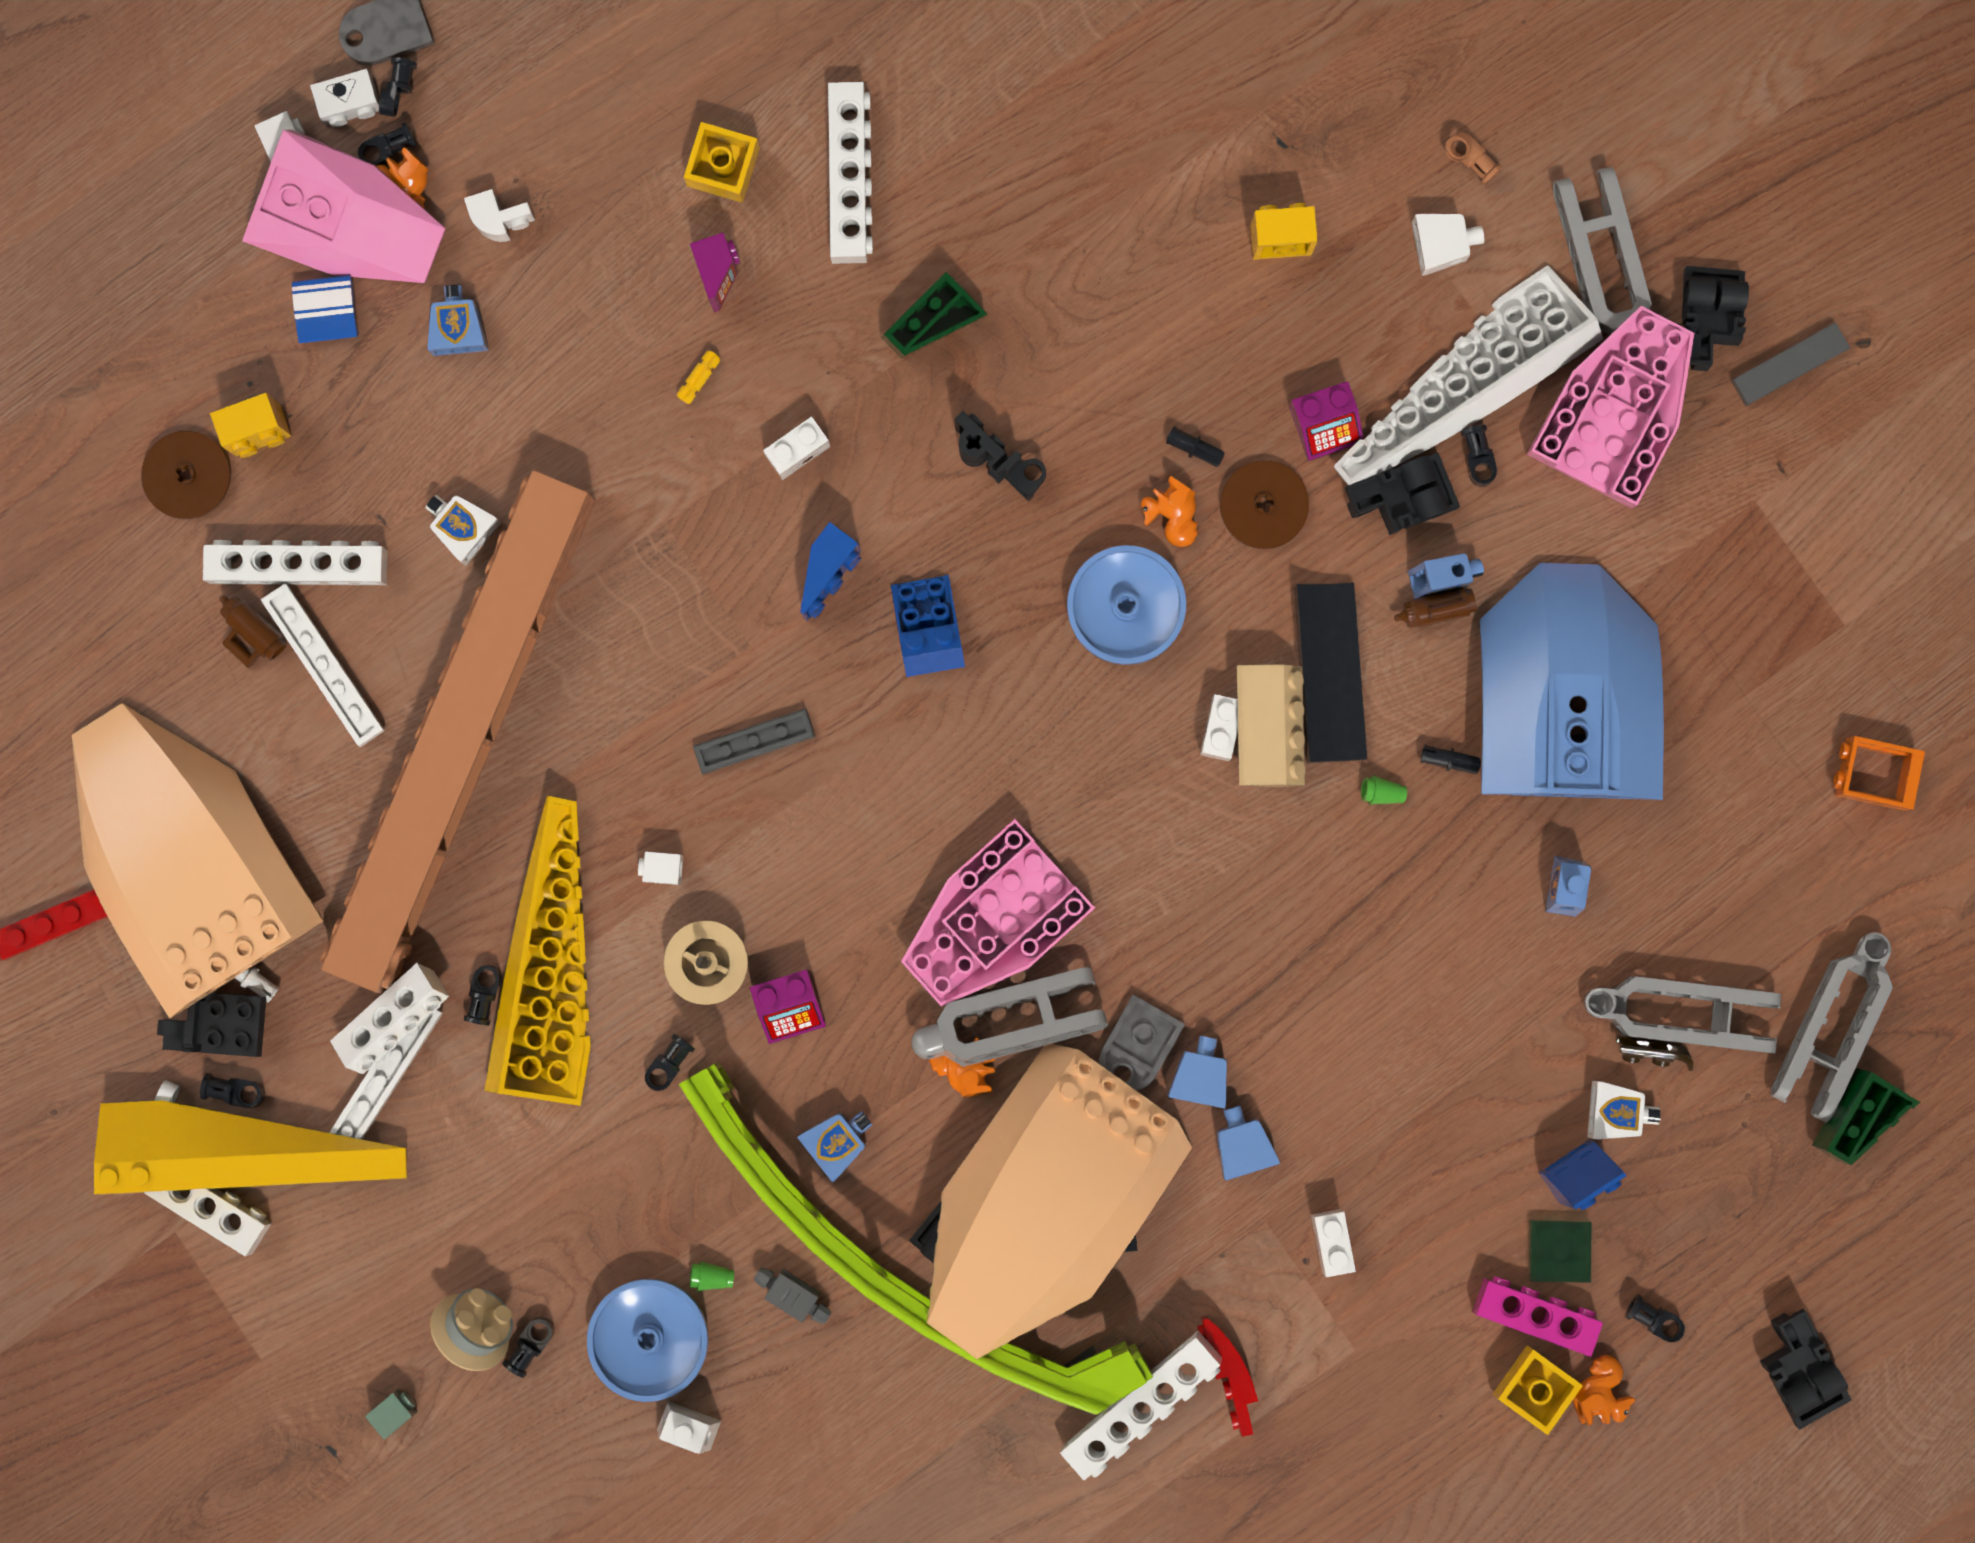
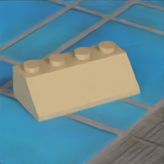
M1237 666L1239 785L1261 787L1305 785L1304 679L1301 666Z

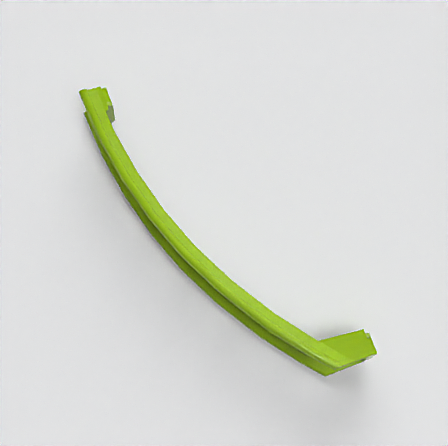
M720 1062L711 1065L678 1084L717 1145L761 1200L816 1256L860 1293L923 1336L994 1375L1058 1402L1095 1415L1145 1385L1148 1380L1153 1378L1151 1370L1136 1344L1128 1346L1125 1341L1068 1367L1009 1342L990 1351L979 1359L974 1358L927 1324V1314L930 1308V1299L883 1268L833 1226L790 1182L747 1129L729 1101L732 1098L730 1091L735 1087Z

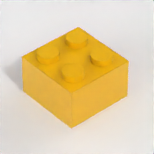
M701 122L683 177L687 187L743 203L760 150L758 139Z
M1294 203L1289 205V208L1277 209L1276 205H1266L1256 210L1250 224L1253 260L1312 255L1317 244L1315 206L1307 207L1306 203Z
M267 393L210 413L221 446L236 457L246 458L253 456L259 448L264 446L269 448L277 447L285 443L284 439L292 437L280 403Z
M1527 1345L1492 1395L1542 1432L1549 1435L1583 1385Z

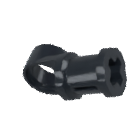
M400 57L391 58V64L393 65L391 80L387 82L386 89L383 88L380 95V115L396 117L401 93L412 94L413 88L410 85L413 70L417 69V63Z
M404 122L396 130L387 134L382 132L361 143L358 148L359 159L375 166L383 165L387 157H394V153L401 151L404 147L411 146L414 148L417 145L406 122ZM370 147H376L380 150L379 158L373 162L367 161L364 158L365 151Z
M1476 425L1461 431V436L1465 437L1469 451L1467 455L1470 467L1469 478L1478 487L1490 485L1497 475L1493 450L1489 448L1485 431H1487L1486 425ZM1479 465L1487 466L1491 471L1490 478L1480 480L1475 475V468Z
M484 965L475 971L469 992L471 997L468 1015H464V1021L480 1025H490L488 1016L491 1002L495 1001L497 989L502 982V974L497 967ZM484 970H490L495 975V983L491 987H485L480 982V975Z
M674 1033L671 1036L673 1040L663 1054H658L645 1073L646 1085L654 1091L667 1089L680 1071L679 1066L688 1053L695 1050L693 1046ZM680 1047V1050L677 1052V1054L675 1055V1057L672 1059V1056H673L674 1053L677 1051V1049ZM655 1069H662L667 1074V1081L662 1086H655L651 1083L650 1075Z
M206 1073L200 1086V1098L203 1100L214 1098L224 1100L225 1104L255 1108L264 1101L265 1090L256 1081L237 1078L226 1080L216 1078L212 1073ZM248 1086H253L257 1090V1098L252 1103H248L243 1099V1091Z
M1639 1294L1633 1298L1626 1310L1625 1318L1628 1320L1633 1318L1645 1325L1647 1331L1670 1343L1677 1342L1684 1335L1685 1325L1680 1318L1662 1307L1657 1309L1650 1305ZM1640 1310H1642V1311L1646 1312L1647 1314H1649L1650 1317H1648V1316L1644 1315L1643 1313H1641ZM1667 1320H1674L1678 1325V1331L1672 1337H1666L1662 1332V1325Z
M545 1317L533 1319L516 1341L518 1345L510 1357L505 1358L502 1365L514 1375L524 1378L527 1374L526 1369L534 1357H538L547 1343L553 1338L555 1333L553 1323ZM537 1323L544 1324L548 1329V1335L543 1340L536 1339L533 1336L532 1328Z

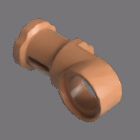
M1457 133L1446 143L1445 151L1447 156L1455 162H1461L1466 168L1470 167L1482 179L1481 183L1484 186L1503 168L1501 164L1497 165L1485 153V147H1481L1468 133ZM1455 140H1461L1465 143L1467 148L1465 154L1462 155L1456 152L1454 148Z

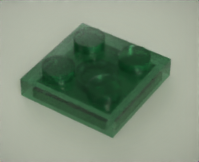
M1529 1220V1281L1591 1283L1592 1222Z

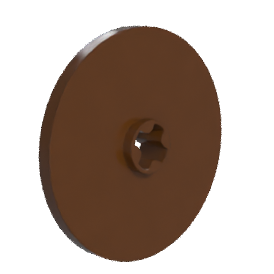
M179 431L164 436L151 447L142 465L141 480L147 498L159 511L178 519H194L210 513L223 501L230 486L231 469L225 452L214 440L198 432ZM191 468L189 473L193 475L192 479H185L182 482L183 477L180 475V472L182 470L188 471Z
M1256 461L1239 468L1228 479L1221 494L1220 511L1227 530L1239 542L1256 549H1273L1290 542L1301 531L1309 512V498L1305 485L1293 470L1273 461ZM1261 498H1265L1267 502H1272L1273 505L1269 507L1268 512H1264L1263 508H1257L1256 505L1260 503Z

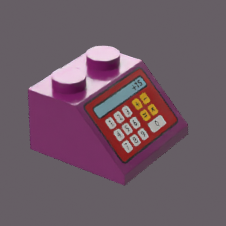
M723 232L690 243L705 291L714 312L720 311L738 275L735 265L740 264L733 240L726 241Z
M1348 381L1291 401L1289 409L1308 461L1352 447L1360 439L1364 440L1358 408Z
M809 969L749 987L757 1015L769 1044L826 1027Z

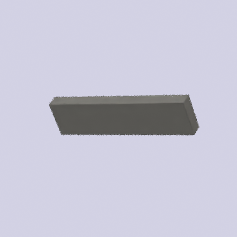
M1834 323L1738 376L1731 382L1745 406H1748L1850 349V346L1837 324Z
M802 709L695 745L693 749L701 773L704 775L815 738L807 711Z

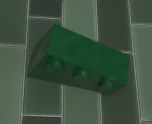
M945 272L881 338L902 359L984 318L987 313Z
M1856 1068L1834 1115L1828 1122L1824 1123L1812 1146L1839 1162L1852 1165L1879 1141L1878 1137L1889 1127L1893 1128L1900 1122L1898 1120L1910 1108L1914 1109L1921 1102L1876 1074Z

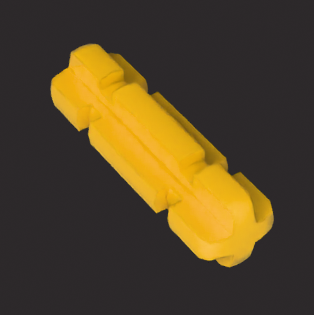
M710 350L705 352L701 358L702 362H698L686 379V385H682L677 392V397L687 404L693 401L696 396L695 392L700 391L712 374L711 369H715L720 362V357Z

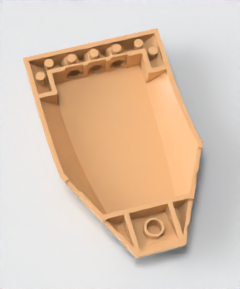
M121 703L72 734L84 868L119 938L169 1018L176 1016L324 922L264 825L236 770L164 729L124 703Z
M1055 1044L1044 1045L980 1139L941 1192L942 1203L940 1220L937 1227L938 1238L935 1244L934 1273L930 1288V1308L927 1314V1324L971 1356L979 1359L990 1351L1007 1344L1018 1336L1091 1299L1134 1238L1192 1149L1178 1120L1080 1050Z

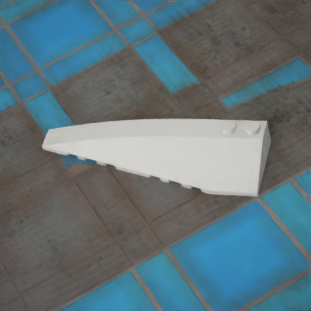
M1547 265L1499 297L1492 304L1495 310L1486 317L1481 315L1475 321L1474 328L1465 337L1461 336L1454 343V348L1447 356L1442 355L1410 388V393L1403 400L1399 399L1391 407L1392 412L1382 422L1378 420L1371 427L1372 432L1364 440L1360 439L1334 465L1335 470L1347 485H1351L1385 472L1462 431L1519 396L1603 340L1598 319Z

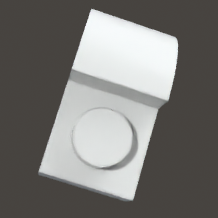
M492 189L464 198L472 222L482 235L493 241H511L507 229L521 230L528 227L529 222L535 221L532 209L527 202L501 210L497 196Z

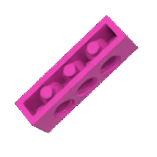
M1494 1276L1492 1281L1486 1278L1483 1279L1472 1311L1474 1314L1587 1356H1592L1603 1324L1602 1321L1595 1318L1596 1312L1579 1307L1578 1312L1566 1308L1568 1305L1566 1301L1552 1296L1549 1301L1538 1298L1540 1292L1522 1286L1521 1291L1510 1287V1281ZM1514 1296L1517 1300V1305L1514 1310L1506 1312L1503 1309V1302L1507 1297ZM1536 1307H1543L1545 1310L1544 1318L1539 1322H1534L1531 1317L1532 1311ZM1566 1317H1571L1574 1323L1573 1328L1569 1332H1562L1560 1329L1561 1321Z

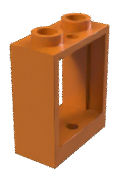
M1858 736L1846 738V742H1842L1839 750V759H1842L1840 771L1835 773L1833 788H1836L1835 796L1901 811L1914 810L1925 751ZM1857 748L1903 758L1895 799L1849 789Z

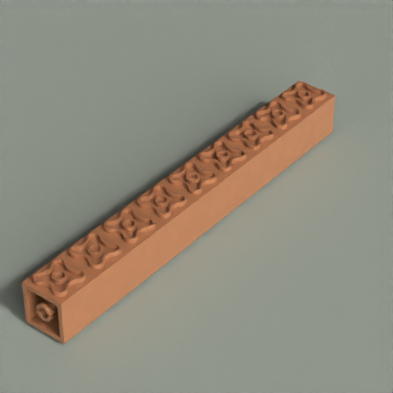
M532 470L530 477L526 475L523 479L517 499L509 512L508 519L511 522L507 531L503 530L498 538L495 551L485 569V574L488 575L483 586L480 585L477 588L470 610L462 623L464 633L460 641H455L448 662L439 677L438 684L441 685L437 696L433 695L431 697L425 716L415 734L417 744L414 751H409L406 755L401 773L392 788L391 795L394 796L390 807L386 806L384 808L378 827L369 842L368 851H370L367 862H362L359 866L354 884L345 899L344 906L347 907L343 918L339 917L336 921L331 938L322 953L320 960L323 963L322 971L375 993H384L400 978L402 969L412 950V945L409 944L595 505V500L588 492Z

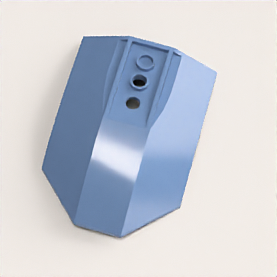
M1539 563L1480 619L1482 666L1481 794L1663 800L1664 711L1662 660L1658 625L1600 565ZM1580 696L1586 701L1584 712L1575 713L1570 709L1569 703L1572 697ZM1574 726L1582 727L1586 733V738L1582 743H1576L1570 737V731Z

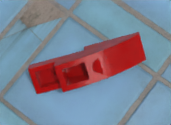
M1202 1316V1325H1198L1197 1329L1222 1357L1219 1366L1220 1372L1215 1378L1218 1380L1227 1377V1381L1222 1382L1226 1400L1232 1399L1234 1411L1229 1412L1233 1430L1239 1429L1242 1437L1253 1435L1247 1404L1259 1401L1250 1374L1229 1338L1208 1316Z

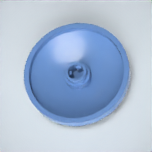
M1124 545L1111 547L1088 559L1074 576L1067 599L1069 622L1076 638L1094 656L1119 665L1144 663L1166 651L1179 635L1186 614L1184 586L1172 565L1157 553L1138 546Z
M638 1279L614 1289L597 1306L591 1317L587 1332L589 1360L599 1379L616 1394L641 1402L667 1399L686 1388L702 1368L709 1344L706 1319L697 1302L679 1286L660 1279Z

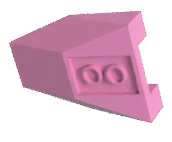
M289 129L282 131L242 241L330 275H351V277L425 283L446 228L375 165Z
M1640 306L1571 373L1526 455L1631 509L1636 507L1679 428L1694 333Z
M1014 819L947 880L901 962L939 1005L943 1006L1028 969L1093 911L1095 907L1068 880L1035 843L1034 839Z

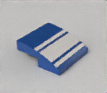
M351 275L292 282L294 315L299 343L359 336L354 308L356 301Z

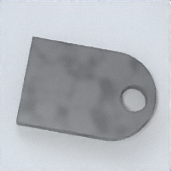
M375 0L348 12L339 28V40L342 48L352 60L362 65H378L391 60V58L401 57L435 44L419 0ZM359 33L363 35V41L359 46L351 47L348 45V39L352 34Z
M1132 995L1101 1050L1099 1064L1112 1074L1118 1066L1128 1067L1131 1076L1125 1083L1136 1091L1143 1089L1156 1077L1185 1024L1137 996Z

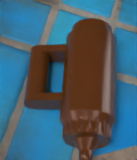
M1461 587L1415 598L1411 602L1402 605L1403 611L1395 615L1394 620L1406 622L1407 627L1421 628L1470 616L1471 612L1477 610L1475 596L1471 588L1464 589Z
M224 595L220 596L219 600L223 604L220 613L225 618L226 623L233 629L222 644L247 668L253 666L260 656L274 660L285 650L287 643L284 641V636L247 601H243L239 596H234L231 599ZM238 635L255 650L252 655L235 640Z

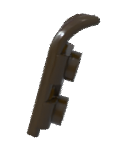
M1617 1036L1616 1043L1622 1044L1620 1046V1053H1623L1622 1059L1626 1062L1639 1063L1640 1059L1649 1057L1652 1058L1653 1064L1667 1067L1670 1065V1062L1673 1063L1674 1060H1679L1687 1065L1689 1071L1693 1070L1694 1063L1691 1055L1684 1047L1678 1044Z

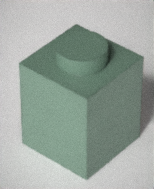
M398 1389L365 1417L385 1440L418 1411L414 1408L416 1406L414 1399L407 1392L404 1391L402 1393Z

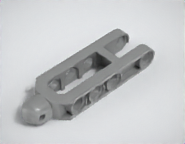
M1612 166L1596 170L1595 172L1596 175L1598 174V182L1602 194L1600 201L1604 217L1583 222L1571 179L1568 177L1553 181V195L1583 304L1598 319L1601 332L1608 334V336L1621 326L1640 306L1649 309L1652 305L1618 179ZM1608 228L1609 233L1612 232L1618 252L1615 255L1616 260H1620L1625 278L1623 283L1624 289L1628 288L1633 307L1630 310L1613 313L1607 309L1587 233Z
M1877 932L1867 933L1859 940L1853 954L1830 961L1770 1091L1772 1097L1786 1103L1788 1101L1786 1098L1790 1094L1796 1080L1801 1078L1809 1060L1829 1069L1811 1110L1813 1117L1825 1123L1834 1115L1893 989L1889 975L1884 968L1891 954V945L1883 934ZM1851 971L1864 977L1868 988L1836 1057L1832 1058L1814 1049L1813 1043L1822 1024L1826 1025L1828 1019L1825 1017L1834 998L1840 995L1838 990L1846 972Z
M1086 967L947 1003L937 1020V1024L918 1029L912 1036L911 1044L914 1053L920 1058L933 1059L946 1056L955 1063L965 1067L1097 1032L1106 1028L1108 1023L1104 1010H1093L1055 1020L1049 999L1070 994V990L1081 988L1091 983L1093 985L1096 984L1092 969ZM1035 1000V1003L1038 1002L1043 1024L967 1044L957 1040L953 1025L956 1020L977 1015V1018L982 1017L983 1013L1005 1007L1006 1010L1012 1009L1013 1005Z
M1629 976L1614 989L1594 988L1584 998V1007L1591 1016L1610 1019L1623 1036L1776 1054V1038L1730 1033L1732 1004L1780 1009V993ZM1633 992L1714 1001L1711 1031L1632 1022L1626 1016L1627 998Z

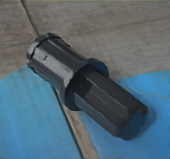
M1173 426L1166 440V444H1170L1188 453V457H1197L1215 467L1221 464L1225 454L1224 451L1202 441L1201 436L1196 438L1178 429L1176 426Z
M1424 744L1420 763L1444 767L1446 771L1454 769L1478 774L1481 767V759L1479 757L1454 752V748L1446 750Z

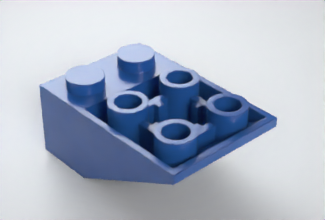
M831 522L828 523L811 545L800 613L807 622L811 617L816 619L826 606L824 604L825 598L829 593L834 595L844 582L841 580L847 569L852 572L861 560L859 544Z
M949 575L891 585L906 677L965 667Z
M1587 1140L1539 1172L1558 1203L1575 1210L1577 1208L1584 1210L1597 1201L1595 1199L1597 1195L1603 1191L1608 1194L1622 1185L1620 1180L1626 1177L1625 1172L1591 1140Z

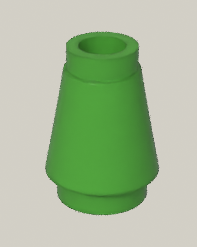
M1374 775L1371 778L1365 777L1362 782L1361 799L1362 801H1367L1369 805L1404 803L1406 800V786Z
M702 1261L699 1264L692 1263L690 1288L704 1291L733 1287L734 1270Z

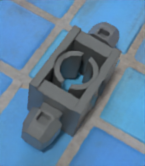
M761 1267L754 1280L763 1289L765 1287L770 1289L764 1298L765 1300L803 1323L808 1314L812 1316V1320L820 1324L826 1323L832 1312L822 1302L821 1304L816 1303L821 1292L785 1269H782L778 1277H775L773 1275L774 1272L767 1268Z

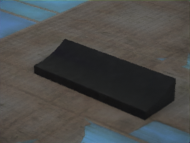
M1354 583L1297 584L1294 587L1299 664L1302 667L1304 679L1303 718L1307 764L1367 760Z

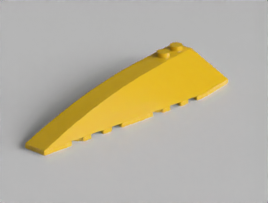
M547 796L513 932L484 1091L581 1106L591 1043L590 1036H585L586 1022L589 1021V1009L586 1008L585 991H588L587 979H584L586 956L584 921L580 909L582 886H579L578 874L580 856H577V841L579 840L577 801Z
M162 1100L100 1103L94 1156V1194L105 1195L407 1178L406 1148Z

